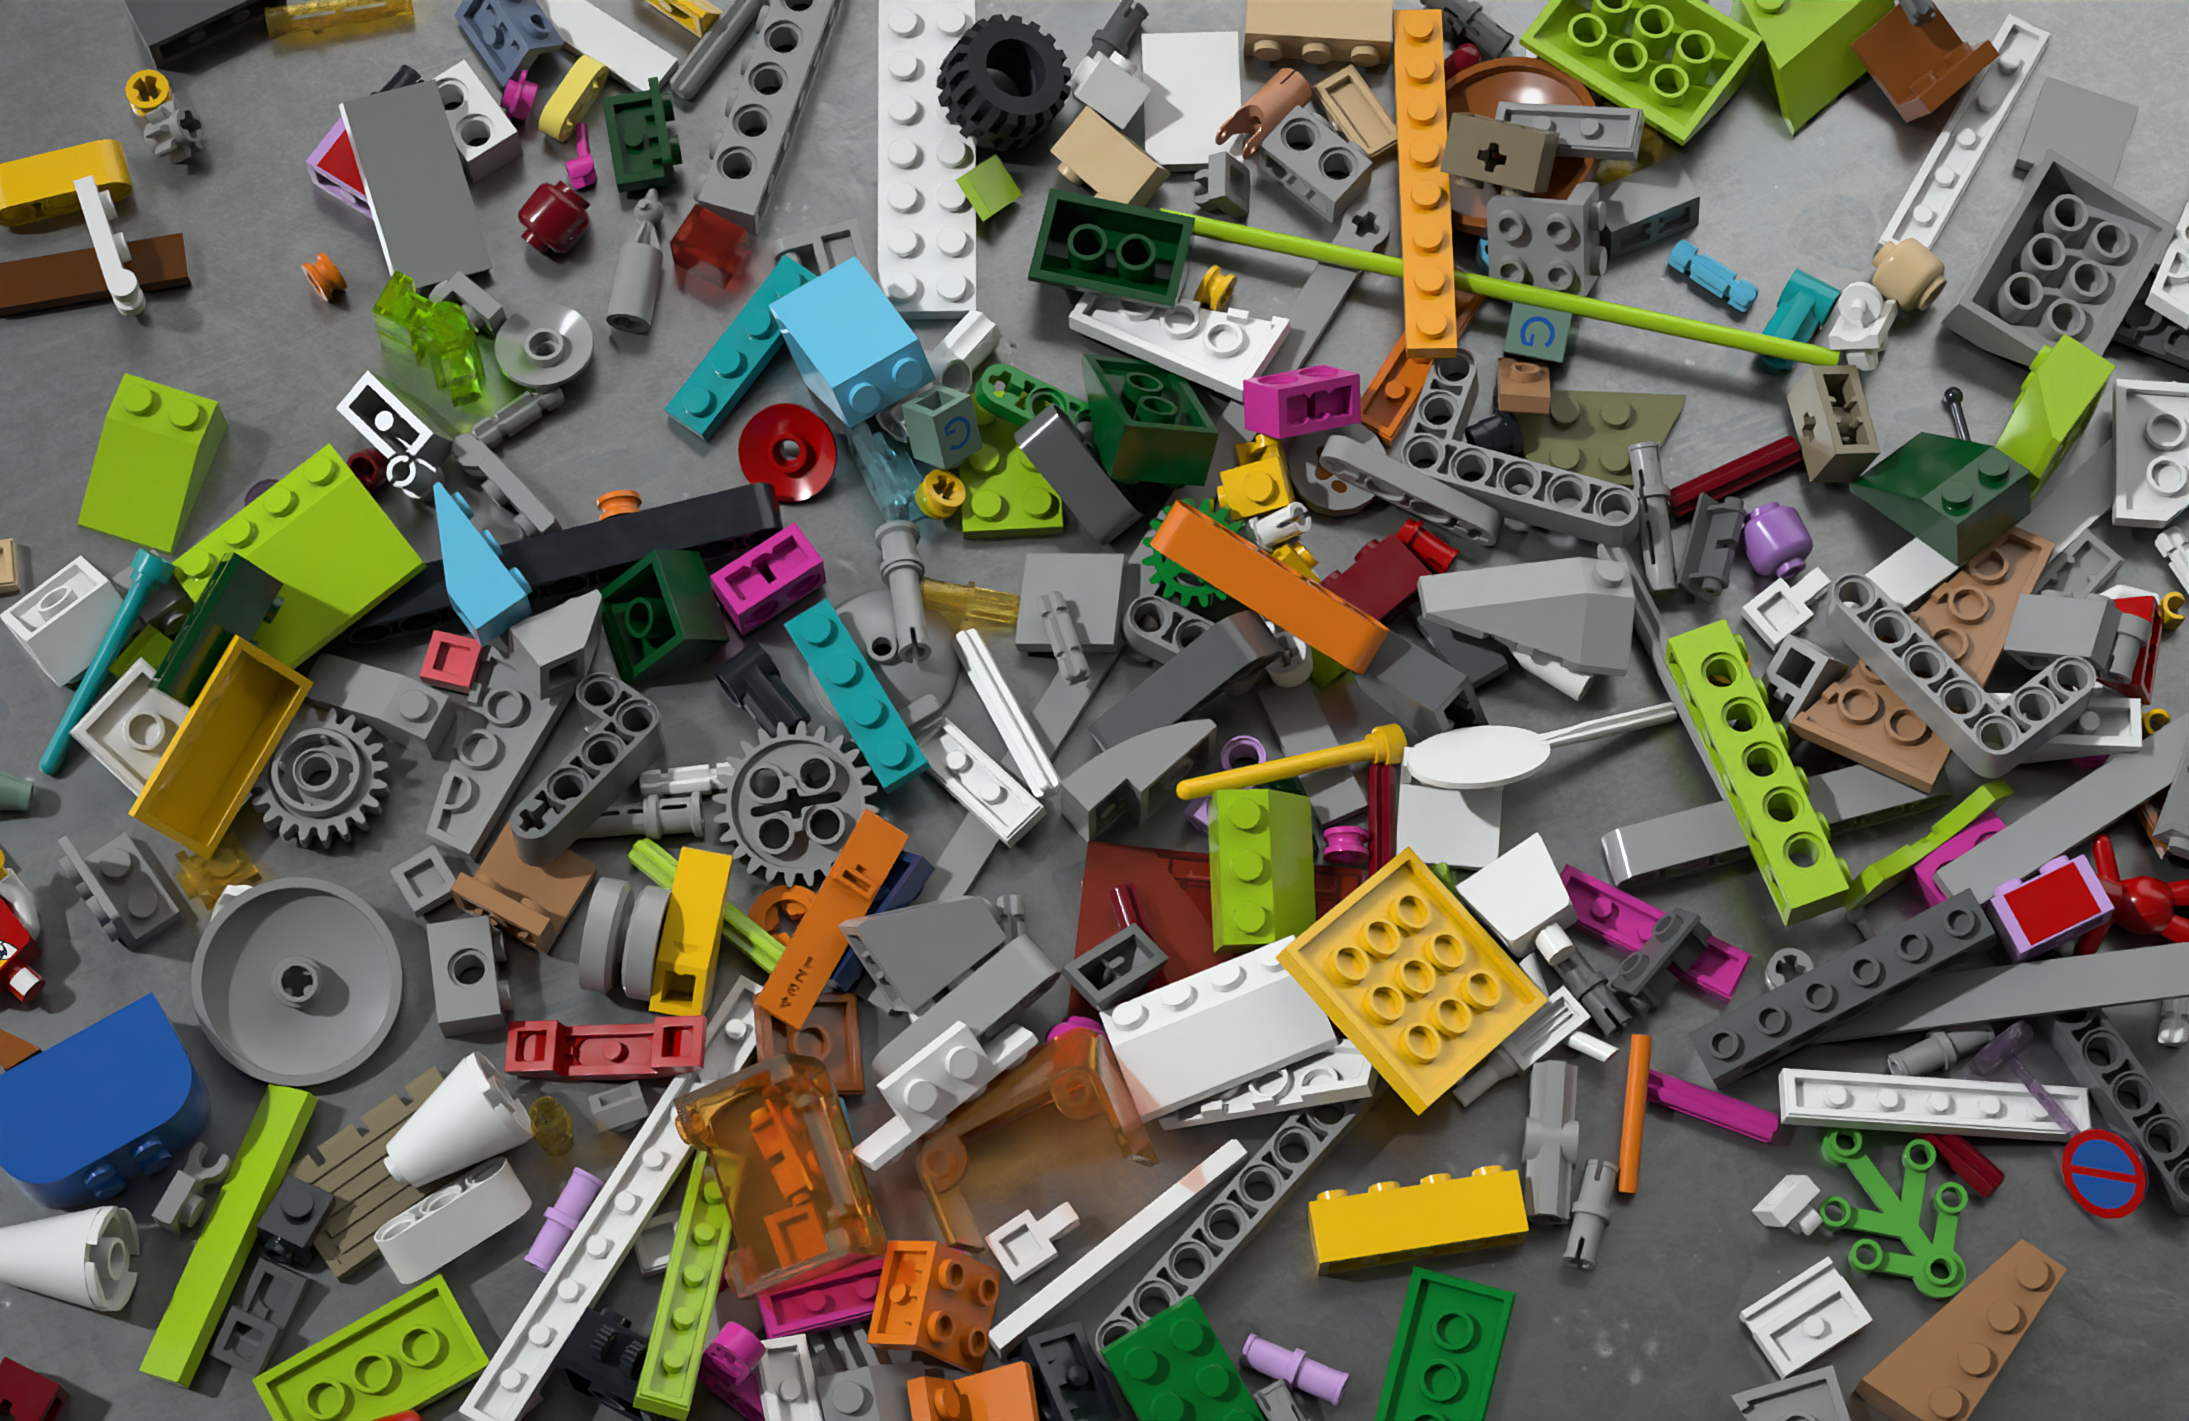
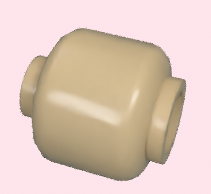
M1914 238L1905 239L1897 245L1891 241L1887 242L1878 251L1871 263L1877 268L1872 279L1873 286L1888 300L1896 299L1897 307L1904 312H1909L1916 308H1919L1921 311L1925 310L1936 300L1947 284V280L1943 278L1945 264Z

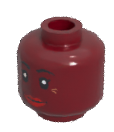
M561 180L556 185L548 182L542 183L518 212L519 222L526 228L521 237L543 255L549 248L557 253L565 254L571 250L590 226L591 217L586 211L590 204Z

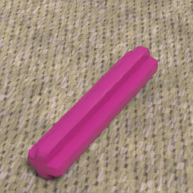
M1651 1068L1649 1069L1647 1100L1766 1143L1774 1139L1780 1122V1117L1776 1113Z

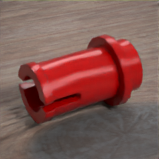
M1408 518L1396 537L1419 561L1438 574L1446 573L1460 553V550L1453 548L1424 528L1425 522L1422 519L1416 522L1412 518Z

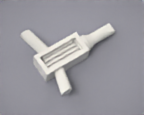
M1535 952L1525 957L1519 964V967L1549 1001L1495 1048L1496 1050L1491 1054L1486 1065L1453 1090V1094L1464 1107L1468 1106L1501 1079L1511 1077L1516 1073L1522 1079L1532 1071L1534 1062H1543L1563 1045H1567L1604 1063L1613 1058L1620 1050L1581 1031L1589 1024L1591 1016L1564 985L1549 997Z

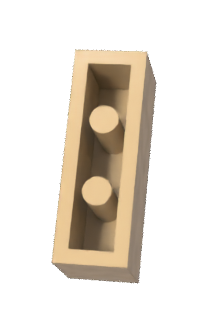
M1247 0L1244 56H1255L1263 61H1276L1281 58L1303 59L1312 64L1343 61L1352 62L1360 67L1389 64L1393 0Z

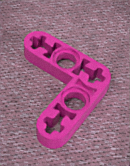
M727 1322L703 1352L697 1378L749 1421H765L756 1375L751 1371L764 1356L766 1349L763 1343L749 1330L735 1322Z

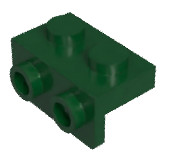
M658 77L648 78L650 90L602 98L618 193L676 184L673 165L683 164L678 135L668 136L666 122L675 121L671 93L660 92Z

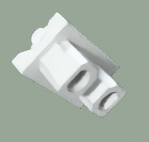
M1856 282L1847 286L1839 298L1838 307L1841 314L1828 336L1830 350H1843L1845 365H1856L1857 371L1875 370L1879 363L1877 352L1885 350L1889 344L1888 331L1898 314L1896 299L1887 300L1883 303L1881 293L1876 287L1869 283Z

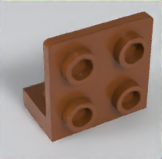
M1899 3L1850 45L1852 51L1906 123L1932 113L2000 55L1989 39L1970 46L1967 41L1963 42L1935 4L1934 20L1916 27L1909 22Z

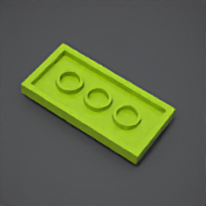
M440 1273L253 1378L252 1381L273 1421H372L405 1410L418 1411L482 1375L490 1362Z

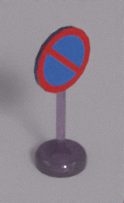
M2024 1019L2007 1028L1975 1055L1968 1064L1975 1074L1983 1078L1989 1077L2007 1065L2071 1139L2063 1151L2061 1168L2065 1185L2078 1204L2089 1213L2105 1219L2123 1218L2140 1207L2147 1196L2149 1175L2146 1161L2138 1148L2122 1133L2106 1127L2087 1128L2082 1132L2077 1128L2017 1057L2031 1043L2034 1037V1031Z

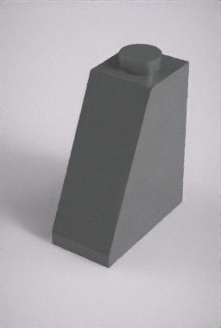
M1391 630L1364 675L1352 671L1361 690L1423 741L1450 730L1489 725L1467 675Z

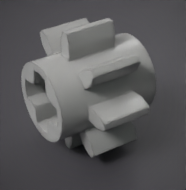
M173 99L158 106L157 109L146 113L145 116L150 123L144 129V139L147 147L157 157L169 155L171 163L177 164L203 149L199 141L204 136V123L201 116L192 107L180 108L177 100Z

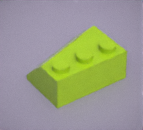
M1733 0L1729 17L1763 38L1755 67L1792 136L1804 128L1806 122L1821 109L1825 110L1836 101L1838 95L1857 79L1861 80L1869 73L1852 51L1850 45L1895 7L1894 0Z
M2065 333L2054 348L2045 344L2029 367L2031 372L2020 388L2022 392L2012 406L2014 413L1995 445L1997 449L2030 470V505L2088 427L2116 368L2115 365Z

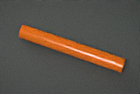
M1631 1035L1617 1191L1638 1193L1653 1036Z

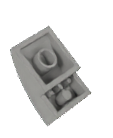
M1211 719L1181 722L1132 737L1104 751L1060 782L1061 816L1088 844L1126 811L1141 825L1177 794L1176 787L1179 782L1195 778L1215 760L1217 725Z

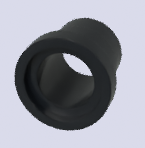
M1499 407L1494 409L1492 416L1465 428V437L1468 444L1501 453L1509 452L1512 455L1524 451L1523 437L1514 415L1509 412H1501Z

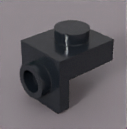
M288 1174L256 1226L263 1252L280 1264L290 1265L293 1262L306 1268L312 1259L310 1247L336 1205L335 1196Z

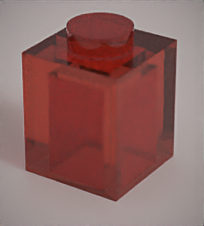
M698 204L694 205L670 241L674 264L723 290L733 276L738 278L743 274L751 258L746 230Z

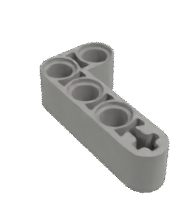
M1026 934L1018 936L876 1055L871 1065L874 1081L879 1084L957 1021H961L969 1027L982 1047L1042 997L1057 982L1061 975L1060 971Z

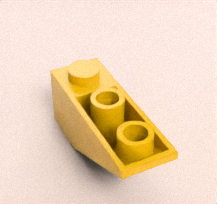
M684 846L681 848L656 959L649 1011L676 1016L704 1015L711 1006L733 855Z

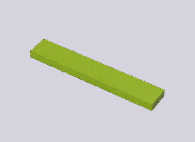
M269 1083L139 1368V1371L148 1377L189 1388L258 1235L256 1226L276 1195L319 1100L311 1093Z
M698 1144L633 1403L634 1408L686 1421L747 1170L748 1157Z

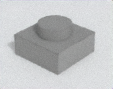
M435 845L428 847L389 870L417 918L453 898L450 888L456 879Z
M638 1080L588 1097L599 1133L606 1130L611 1132L628 1130L636 1126L640 1121L639 1119L649 1116Z

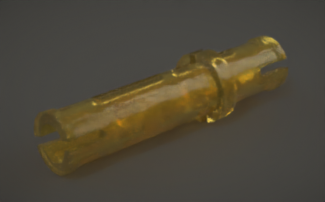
M307 0V2L272 8L264 7L270 38L313 30L314 35L324 34V28L365 23L396 16L414 15L412 0ZM386 3L384 6L344 12V9ZM335 11L334 14L322 16L319 15L309 18L293 20L294 17Z

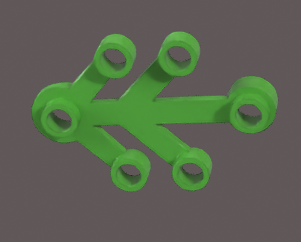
M1830 1127L1821 1143V1151L1825 1160L1834 1167L1849 1168L1880 1212L1850 1207L1844 1198L1829 1196L1822 1201L1817 1211L1823 1220L1820 1225L1830 1231L1846 1228L1901 1239L1913 1255L1884 1252L1877 1242L1871 1239H1861L1853 1245L1848 1255L1849 1264L1852 1269L1861 1274L1877 1271L1913 1278L1917 1288L1924 1295L1934 1299H1945L1956 1294L1964 1284L1966 1268L1962 1258L1953 1249L1958 1215L1966 1206L1968 1195L1964 1187L1956 1182H1946L1938 1188L1933 1198V1204L1938 1211L1933 1242L1931 1243L1919 1227L1927 1171H1929L1936 1159V1151L1933 1145L1926 1140L1916 1139L1911 1141L1904 1149L1902 1163L1905 1167L1901 1200H1899L1864 1152L1866 1139L1863 1132L1855 1128ZM1839 1135L1850 1136L1854 1141V1148L1851 1150L1841 1149L1836 1143V1137ZM1914 1149L1923 1150L1928 1157V1162L1922 1165L1914 1163L1910 1158V1151ZM1942 1193H1955L1959 1198V1206H1946L1941 1199ZM1830 1205L1839 1207L1843 1212V1219L1831 1221L1825 1215V1208ZM1861 1248L1870 1250L1875 1257L1874 1263L1869 1265L1862 1264L1857 1259L1856 1251ZM1934 1263L1944 1264L1949 1271L1948 1278L1938 1279L1934 1277L1931 1273V1265Z

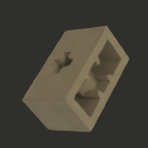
M1469 112L1452 113L1440 171L1456 175L1454 183L1461 186L1483 189L1484 183L1488 182L1501 185L1502 195L1530 198L1531 192H1548L1560 133ZM1493 150H1499L1500 154L1507 156L1505 164L1500 165L1498 160L1492 159Z
M1856 365L1811 366L1786 395L1810 483L1853 482L1860 477L1881 453Z

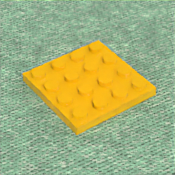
M1409 846L1275 957L1418 1116L1549 1001Z

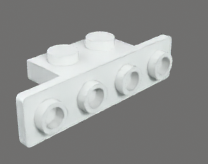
M957 1021L876 1085L896 1116L855 1147L852 1153L859 1162L873 1171L894 1164L904 1155L905 1148L921 1135H927L939 1129L946 1121V1115L960 1104L978 1098L986 1090L987 1083L999 1073L1021 1064L1028 1056V1051L1038 1043L1037 1038L1033 1032L1014 1023L985 1046L981 1047L969 1027L961 1021Z

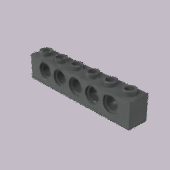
M1968 888L1692 1031L1688 1035L1719 1090L1998 945L1996 934L1971 888Z

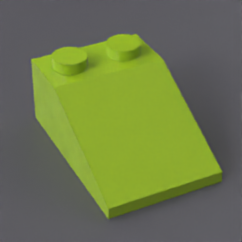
M124 373L104 421L77 523L78 526L149 550L154 549L156 552L172 557L228 426L219 403Z

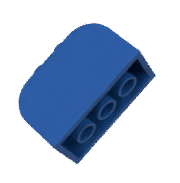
M153 992L0 1075V1166L20 1190L34 1203L50 1209L65 1210L82 1206L95 1198L98 1201L109 1199L121 1192L126 1186L124 1182L142 1172L146 1175L153 1174L168 1166L172 1161L171 1156L192 1144L204 1129L210 1110L207 1086L171 1020Z

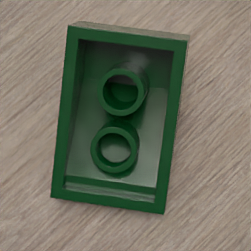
M1084 354L1082 369L1096 453L1109 477L1124 484H1137L1139 481L1158 482L1176 489L1184 488L1186 485L1204 487L1219 432L1186 378L1145 360Z
M1926 432L1916 435L1850 483L1851 492L1956 566H1960L2030 514V470L1992 445Z

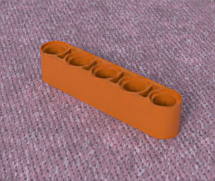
M1176 500L1150 542L1153 548L1358 674L1364 675L1390 632L1385 625L1183 501Z

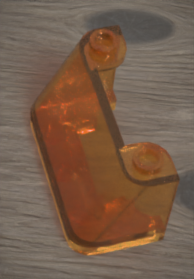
M781 1052L673 1100L678 1113L675 1117V1125L680 1138L685 1144H692L696 1149L708 1152L739 1246L738 1249L729 1253L728 1264L725 1265L724 1272L729 1287L738 1295L739 1300H754L864 1264L886 1254L887 1240L861 1162L852 1153L855 1144L835 1085L827 1068L819 1059Z

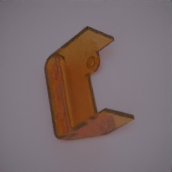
M1077 1027L1029 1050L1028 1056L1021 1064L1010 1070H1003L989 1081L986 1090L978 1098L960 1104L946 1115V1121L939 1129L917 1138L916 1171L947 1247L973 1254H978L985 1250L959 1187V1184L966 1177L969 1168V1157L965 1146L1053 1101L1063 1115L1077 1121H1086L1105 1113L1124 1159L1150 1168L1160 1163L1110 1045L1100 1033L1089 1028Z

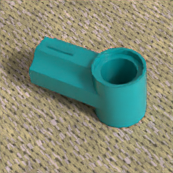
M1797 268L1782 291L1776 305L1778 309L1762 334L1808 343L1815 330H1821L1827 322L1842 291ZM1759 354L1763 362L1778 370L1787 369L1791 371L1796 361Z

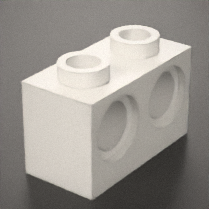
M465 60L433 78L436 79L444 106L450 102L462 103L457 109L445 110L462 168L473 183H476L523 153L518 131ZM476 138L489 139L481 146L474 147L468 145Z

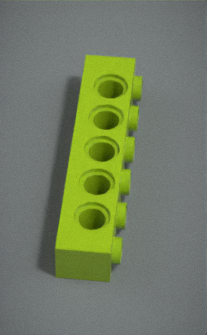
M1722 619L1668 638L1664 655L1665 663L1785 927L1843 907L1849 886L1852 885L1849 868L1841 856L1837 858L1834 856L1828 843L1831 840V833L1826 818L1821 811L1814 812L1807 797L1810 795L1807 777L1800 766L1793 767L1787 754L1789 750L1787 734L1779 721L1773 723L1766 708L1769 705L1767 691L1759 677L1752 678L1745 663L1748 662V652L1739 633L1732 634L1726 619ZM1712 675H1721L1727 678L1731 685L1717 687L1711 684L1707 678ZM1733 719H1741L1747 722L1752 729L1746 732H1739L1732 729L1727 722ZM1756 763L1763 764L1771 770L1772 774L1766 777L1756 776L1748 769V766ZM1781 808L1788 811L1793 819L1788 822H1780L1773 819L1768 811ZM1796 853L1807 855L1814 865L1806 868L1798 867L1791 862L1789 856Z

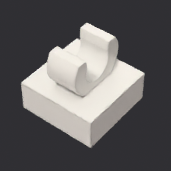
M1786 1175L1752 1212L1764 1226L1785 1227L1787 1225L1796 1235H1799L1802 1231L1806 1235H1810L1823 1222L1820 1215L1808 1204L1820 1192V1189L1807 1175Z

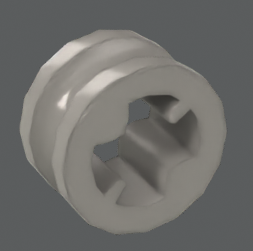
M1783 948L1775 952L1770 958L1764 974L1765 983L1771 991L1785 984L1784 975L1776 973V967L1781 971L1785 963H1792L1796 973L1804 974L1814 969L1810 957L1802 950L1796 948Z

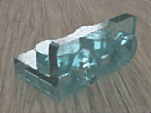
M865 420L852 428L846 427L849 451L886 522L906 520L916 523L929 517L920 510L916 503L915 491L923 481L903 443L895 440L886 430L872 435Z

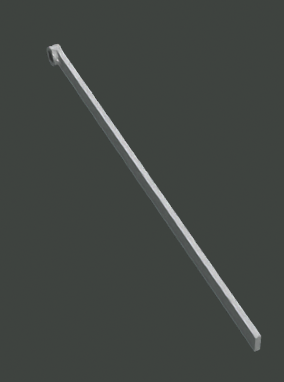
M1369 202L1351 206L1344 213L1341 229L1331 244L1380 253L1386 247L1390 235V219L1386 211L1380 206ZM1370 222L1374 224V228L1378 233L1375 235L1368 232L1364 237H1360L1357 235L1356 224ZM1319 261L1284 318L1290 319V333L1261 376L1297 370L1302 367L1362 270ZM1232 398L1215 425L1219 432V437L1205 486L1186 485L1184 488H1175L1156 518L1164 520L1166 517L1164 508L1174 504L1176 500L1183 501V499L1193 497L1197 508H1200L1205 498H1213L1215 504L1218 499L1217 486L1223 485L1220 472L1238 467L1234 445L1254 442L1255 436L1259 434L1245 429L1244 402ZM1152 526L1149 528L1144 538L1152 537L1156 534V531L1152 528ZM1142 541L1127 565L1117 652H1083L1091 674L1088 680L1079 682L1076 685H1067L1059 669L1028 718V722L1050 762L1126 643L1121 634V625L1129 606L1136 598L1142 595L1152 594L1156 596L1165 583L1164 581L1155 584L1150 583L1149 579L1157 570L1155 565H1143L1142 559L1153 555V548L1142 544ZM1144 614L1134 617L1136 625L1139 624ZM1008 749L999 766L1031 794L1032 791ZM969 811L936 862L935 870L925 882L922 892L909 906L960 895L966 896L1001 840ZM867 971L854 991L857 993V998L890 1016L893 1012L892 1007Z

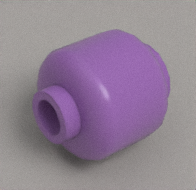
M1770 502L1747 514L1746 519L1743 521L1744 527L1741 529L1739 541L1757 574L1762 576L1777 575L1778 578L1781 577L1785 580L1805 569L1806 564L1804 560L1809 556L1814 545L1812 537L1795 508L1780 506L1778 502Z

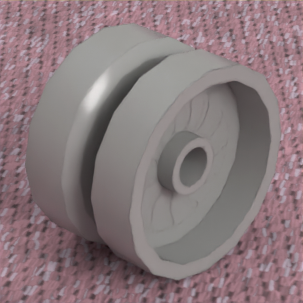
M608 877L599 879L589 905L581 943L579 960V984L581 989L607 994L617 985L622 974V986L628 998L650 1001L656 959L672 889L648 885L639 893L634 905V893L629 881Z

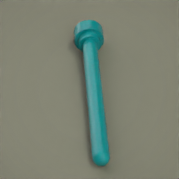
M139 548L130 565L134 568L130 576L134 582L40 760L39 767L44 774L53 775L61 767L75 740L69 734V731L90 711L152 590L158 591L162 583L167 585L176 568L171 562L142 548Z

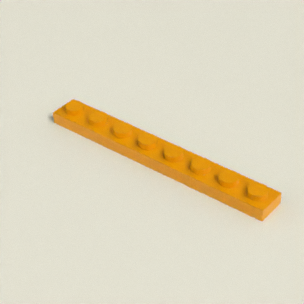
M1442 9L1393 10L1392 29L1406 359L1456 358L1457 331L1449 173L1440 171L1447 141Z

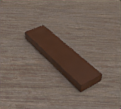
M183 233L126 242L132 260L123 264L126 270L134 273L142 292L191 284L186 240ZM95 247L0 263V316L112 297L107 287Z

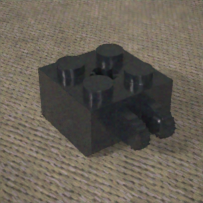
M586 1307L555 1364L565 1386L630 1421H666L667 1416L633 1407L650 1335L646 1339L629 1329L632 1322L609 1308H604L600 1314Z

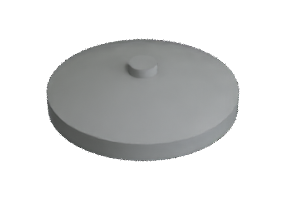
M287 877L274 879L247 889L228 902L215 915L203 933L196 949L192 965L191 992L195 1012L203 1032L218 1053L240 1071L265 1082L286 1086H307L330 1081L350 1072L368 1059L380 1046L390 1031L398 1013L402 994V967L398 949L391 932L382 918L366 901L346 888L328 881L306 877Z

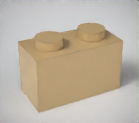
M1089 106L1083 109L1050 150L1052 154L1062 161L1057 169L1071 182L1080 187L1085 181L1097 191L1094 197L1145 207L1171 175L1167 169L1112 122Z

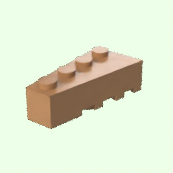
M2021 1239L1864 1376L1853 1393L1894 1421H1967L2067 1268Z

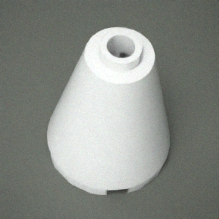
M476 1051L469 1056H465L387 1143L386 1149L389 1156L384 1159V1163L390 1174L400 1185L408 1181L413 1187L418 1188L522 1145L536 1134L534 1125L519 1098L513 1100L504 1087L508 1084L507 1081L481 1052Z
M106 1205L1 1227L0 1282L102 1312L121 1310L131 1297L138 1272H128L130 1255H139L140 1247L137 1225L131 1212L126 1208Z

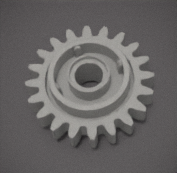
M309 708L306 723L300 724L295 716L289 724L290 729L283 734L250 792L251 794L259 795L252 801V804L257 813L266 812L263 817L266 827L271 830L280 825L279 833L283 841H289L298 832L303 848H308L313 837L319 835L326 849L330 848L332 834L338 832L346 843L350 842L349 826L352 824L361 830L367 831L369 827L363 815L365 812L375 815L382 814L381 806L374 797L390 795L387 783L380 779L390 776L391 769L387 762L380 761L387 754L382 743L372 744L375 735L370 726L358 732L359 723L354 715H350L340 724L336 709L333 708L327 713L326 719L320 721L314 708ZM320 770L331 772V776L326 783L319 786L307 784L308 779L313 773Z

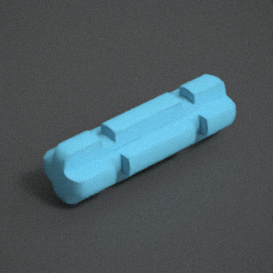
M1680 240L1669 255V264L1682 273H1685L1686 270L1691 273L1689 278L1721 299L1727 296L1730 298L1728 301L1730 305L1741 312H1746L1757 299L1758 287L1744 278L1741 281L1737 280V273L1707 253L1701 256L1697 253L1699 248L1687 240Z

